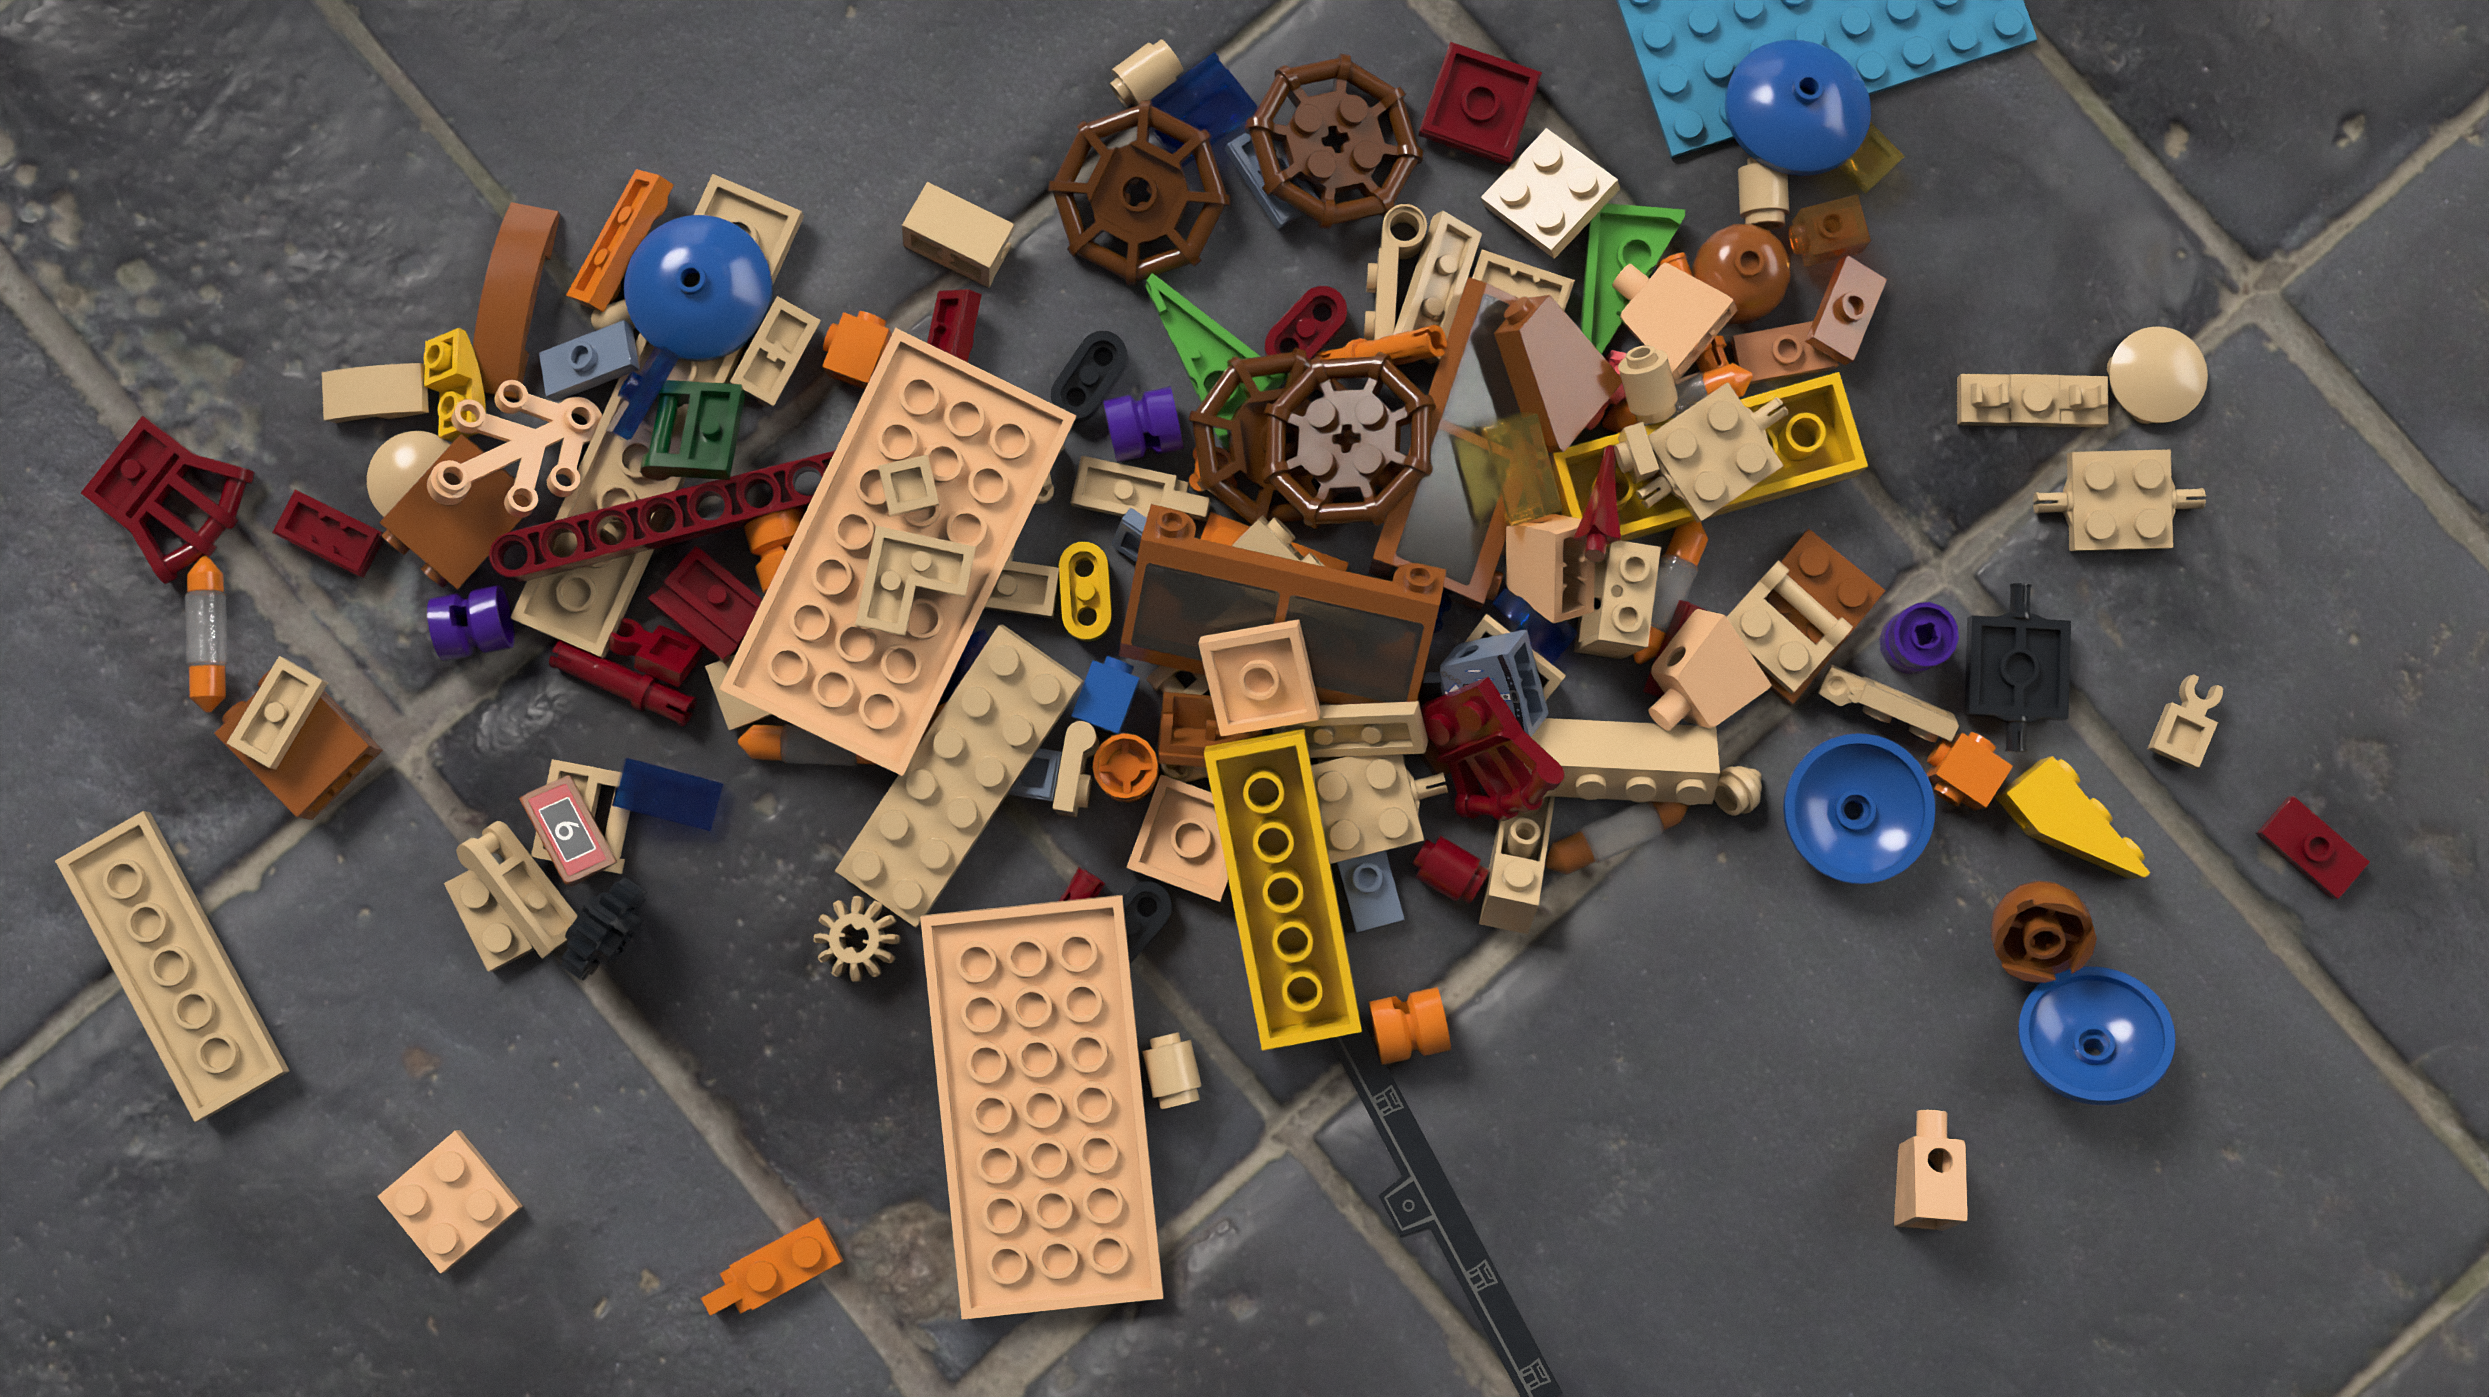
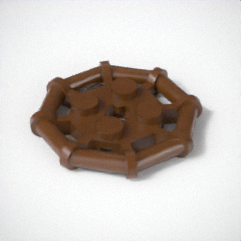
M1342 53L1335 59L1291 68L1283 65L1275 70L1273 83L1253 117L1248 118L1245 124V132L1251 137L1264 181L1261 189L1267 196L1273 194L1317 221L1319 228L1329 230L1334 224L1375 215L1385 217L1386 213L1395 206L1394 203L1416 164H1420L1423 160V149L1417 145L1404 97L1407 95L1401 87L1394 88L1352 62L1350 55ZM1333 79L1332 92L1308 97L1301 88V85ZM1349 82L1380 102L1372 108L1368 107L1366 101L1361 97L1346 93V83ZM1286 97H1288L1296 107V110L1287 126L1275 124L1273 120ZM1386 112L1389 115L1397 146L1385 144L1378 118ZM1328 132L1336 133L1337 136L1343 139L1344 144L1341 146V153H1335L1332 146L1324 147L1322 140L1327 138ZM1272 140L1282 142L1289 167L1283 171L1280 169ZM1380 160L1395 162L1382 187H1378L1372 180L1371 175ZM1296 177L1301 181L1307 179L1316 185L1314 189L1321 192V200L1290 181ZM1359 189L1365 197L1335 204L1334 201L1336 193Z
M1141 100L1138 106L1088 123L1085 120L1076 126L1079 131L1054 181H1049L1048 188L1049 192H1053L1069 242L1068 252L1073 257L1078 255L1125 279L1126 284L1131 286H1137L1139 281L1149 278L1152 273L1159 275L1189 264L1195 267L1202 261L1200 255L1224 207L1230 205L1231 195L1225 192L1210 144L1211 134L1206 129L1199 130L1152 106V101ZM1137 127V140L1130 142L1128 145L1108 149L1101 140L1110 135ZM1152 127L1184 145L1174 154H1171L1149 143L1150 128ZM1093 146L1101 157L1088 183L1075 182ZM1191 155H1194L1205 192L1189 190L1182 163ZM1142 179L1146 180L1149 183L1147 191L1152 194L1148 202L1141 201L1137 207L1130 205L1132 196L1126 192L1127 186L1130 183L1138 185ZM1074 194H1087L1094 211L1093 215L1096 222L1086 231ZM1190 202L1203 203L1204 206L1185 240L1176 228ZM1106 231L1128 242L1127 258L1094 242V240ZM1168 236L1177 246L1175 249L1140 260V246L1142 244L1157 241Z
M1294 348L1290 353L1239 359L1235 356L1227 361V369L1197 410L1190 412L1188 421L1193 422L1200 479L1197 483L1202 491L1207 489L1249 522V527L1262 515L1269 522L1274 517L1282 523L1304 520V517L1289 502L1270 505L1273 490L1277 489L1272 484L1264 483L1261 475L1262 469L1265 468L1267 416L1263 412L1268 403L1273 404L1311 366V360L1306 357L1305 350ZM1287 373L1283 389L1260 392L1252 379L1254 377ZM1332 379L1337 391L1354 390L1353 388L1347 389L1337 380ZM1320 384L1316 389L1324 395ZM1238 385H1240L1247 397L1245 401L1235 410L1231 420L1217 417L1216 415ZM1305 399L1292 413L1304 417L1311 402ZM1288 425L1286 433L1290 434L1291 439L1289 443H1286L1285 461L1298 456L1299 429ZM1213 428L1225 430L1228 435L1231 461L1220 468L1218 467ZM1352 430L1346 431L1359 439V436L1355 435ZM1307 470L1292 476L1313 498L1316 497L1318 491H1316L1311 482L1313 476ZM1237 471L1240 472L1245 479L1259 487L1256 501L1254 502L1228 482L1226 478ZM1335 493V496H1334V498H1333V500H1332L1331 503L1334 502V500L1337 498V496L1339 495V493Z
M1381 352L1371 357L1323 359L1319 355L1311 359V366L1273 404L1268 403L1263 412L1267 416L1265 468L1261 471L1264 483L1272 484L1304 517L1305 524L1313 528H1318L1321 524L1373 522L1378 526L1386 522L1385 516L1424 477H1431L1434 466L1430 464L1432 412L1436 408L1433 397L1421 392L1391 362V356ZM1369 377L1363 390L1337 391L1332 380L1337 378ZM1321 384L1324 396L1316 399L1309 405L1304 417L1293 414L1292 412ZM1384 384L1406 404L1404 408L1392 413L1378 399ZM1412 422L1411 455H1404L1400 453L1401 427ZM1288 425L1299 429L1298 456L1285 461L1286 429ZM1352 430L1355 435L1361 436L1360 443L1352 444L1351 452L1344 453V449L1338 444V440L1341 436H1344L1346 431ZM1395 466L1403 468L1377 495L1374 488L1380 482L1378 478L1386 470L1390 472ZM1307 470L1321 484L1316 497L1313 498L1292 476ZM1362 492L1364 496V502L1331 503L1335 493Z

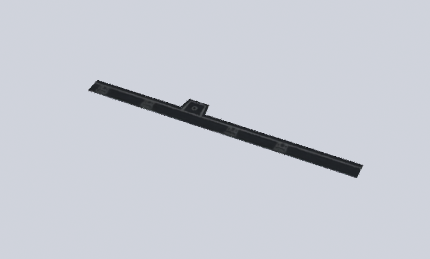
M1362 1019V1032L1328 1038L1402 1177L1378 1195L1400 1237L1430 1227L1520 1397H1556L1560 1395L1562 1391L1388 1067L1386 1064H1381L1378 1049Z

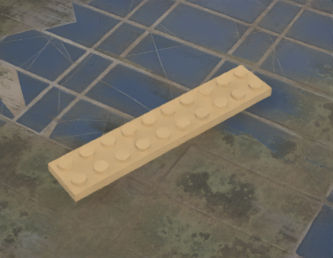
M712 174L694 215L722 218L746 231L765 255L770 267L773 284L804 218L802 211L714 174ZM688 274L685 277L684 285L686 287L696 286L700 281V274ZM640 333L635 343L640 370L619 378L578 468L580 483L572 495L565 497L555 520L681 489L686 477H669L663 481L648 479L640 473L642 457L649 453L658 403L654 400L656 386L663 380L729 384L746 344L737 351L722 358L708 361H687L661 352L651 345ZM684 404L677 410L670 454H679L689 404ZM661 508L655 511L650 519L651 529L662 533L672 510ZM619 520L608 522L603 527L601 533L603 542L608 545L620 543L626 536L627 528L625 523ZM569 532L557 536L553 543L555 556L561 558L573 554L577 547L575 534ZM654 549L529 580L522 591L511 619L605 658L609 650L610 633H617L621 620L626 613Z

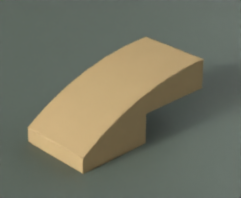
M425 364L376 365L322 372L324 420L333 423L371 417L389 420L429 413L428 388L424 387Z

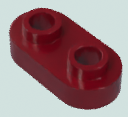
M1317 286L1308 290L1268 332L1265 339V356L1282 354L1279 349L1280 346L1285 342H1293L1297 345L1298 349L1306 351V357L1310 360L1313 359L1344 326L1347 315V305L1344 297L1336 289L1328 286ZM1318 307H1325L1331 312V317L1327 321L1321 322L1314 318L1313 311Z

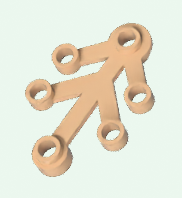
M507 380L503 382L495 394L496 406L507 414H515L520 411L550 422L537 429L486 414L483 406L475 400L466 399L457 404L452 414V423L458 431L465 434L477 432L507 443L462 464L456 461H443L437 464L427 480L428 492L435 501L443 505L458 504L467 495L472 482L520 460L514 486L507 493L504 505L512 516L518 518L527 517L538 503V495L534 489L544 450L546 447L561 440L558 464L552 469L547 478V487L552 494L558 497H568L574 493L580 483L577 465L582 445L591 442L602 418L599 408L593 402L582 397H570L558 404L528 394L526 387L519 381ZM510 391L515 393L519 398V402L512 403L507 401L503 392ZM460 412H472L476 416L477 421L472 423L465 421L461 417ZM571 414L581 415L586 419L587 424L579 425L575 423ZM443 474H454L459 478L460 484H448L444 480ZM556 475H566L571 481V486L560 485L556 480ZM517 494L525 496L528 499L529 506L521 507L517 505L513 500V496Z

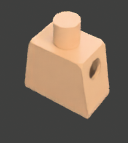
M1663 263L1651 278H1648L1632 264H1628L1618 274L1612 284L1616 291L1630 301L1620 315L1624 325L1642 346L1650 345L1667 353L1673 379L1676 383L1738 311L1734 300L1728 295L1668 263Z
M1541 513L1511 521L1506 527V539L1501 554L1506 556V585L1508 589L1552 623L1594 612L1595 562L1585 558V543L1573 541L1581 519L1553 513Z
M1696 609L1652 665L1651 674L1665 694L1648 711L1652 719L1667 731H1670L1681 719L1691 724L1712 728L1767 691L1772 685L1727 617L1723 614Z
M1918 1110L1916 1136L1899 1145L1894 1226L1946 1230L1967 1221L1966 1146L1964 1140L1947 1139L1948 1113L1945 1111ZM1928 1159L1934 1164L1935 1171L1929 1166Z

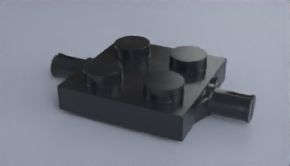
M2013 583L2010 584L2009 613L1997 617L1972 615L1967 618L1964 716L1993 717L2001 722H2007L2005 752L2015 751V753L2027 752V723L2036 720L2064 721L2069 719L2071 621L2050 620L2036 614H2031L2030 595L2032 585Z

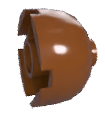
M1733 224L1713 233L1699 248L1691 267L1694 278L1719 290L1734 300L1738 311L1727 322L1730 324H1750L1768 315L1783 300L1791 277L1790 258L1783 243L1769 230L1754 224Z
M2033 881L2020 884L2007 892L1996 906L1990 925L1993 947L1996 956L2002 963V967L2008 974L2029 982L2046 983L2055 981L2056 973L2064 972L2069 968L2072 974L2078 971L2093 955L2097 941L2092 918L2085 903L2074 891L2050 881Z

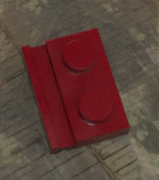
M695 546L663 581L664 584L659 590L648 597V600L656 609L722 663L726 664L733 652L740 647L762 599L700 548Z

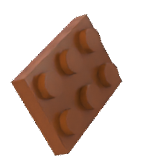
M1809 528L1780 562L1790 570L1787 575L1837 620L1843 617L1853 628L1792 694L1761 668L1772 685L1769 689L1790 706L1796 702L1886 591ZM1774 589L1764 598L1814 644L1824 636L1817 627Z

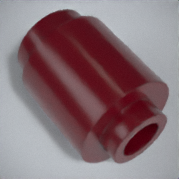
M1441 835L1435 843L1426 839L1412 863L1413 866L1420 869L1415 877L1416 879L1455 902L1460 898L1468 904L1472 902L1489 873V869L1479 864L1480 858Z

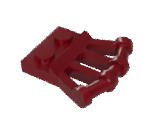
M141 416L81 491V494L131 532L156 576L164 584H168L177 578L178 571L197 561L202 556L211 557L218 548L214 543L226 528L232 530L238 523L239 519L236 516L246 484H252L255 472L196 455L150 419ZM190 467L227 477L219 504L183 478ZM174 488L210 515L198 532L162 505ZM153 515L188 543L165 556L146 525L147 521Z
M1489 676L1425 702L1420 707L1426 733L1441 753L1436 758V761L1448 764L1457 790L1455 810L1460 817L1475 819L1480 814L1494 816L1499 821H1506L1516 817L1519 811L1522 813L1535 811L1542 805L1543 797L1547 791L1556 789L1564 779L1563 767L1522 729ZM1526 766L1532 770V774H1530ZM1477 779L1489 796L1481 794Z

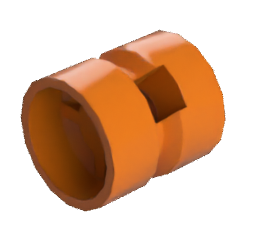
M803 508L783 510L764 515L744 526L751 553L761 558V561L755 568L764 594H766L806 512Z
M1123 733L1111 736L1099 746L1094 755L1092 768L1095 780L1107 796L1118 802L1132 803L1143 800L1152 793L1158 783L1160 767L1155 751L1147 741L1137 735Z
M1438 987L1412 992L1405 1002H1401L1396 996L1368 1002L1374 1036L1382 1065L1410 1059L1411 1053L1414 1050H1418L1423 1056L1451 1050L1447 1021Z

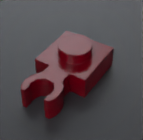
M622 618L620 634L626 637H622L614 632L610 633L609 648L611 651L623 656H635V669L677 687L682 684L702 657L703 646L696 640L660 624L653 633L644 630L638 622Z

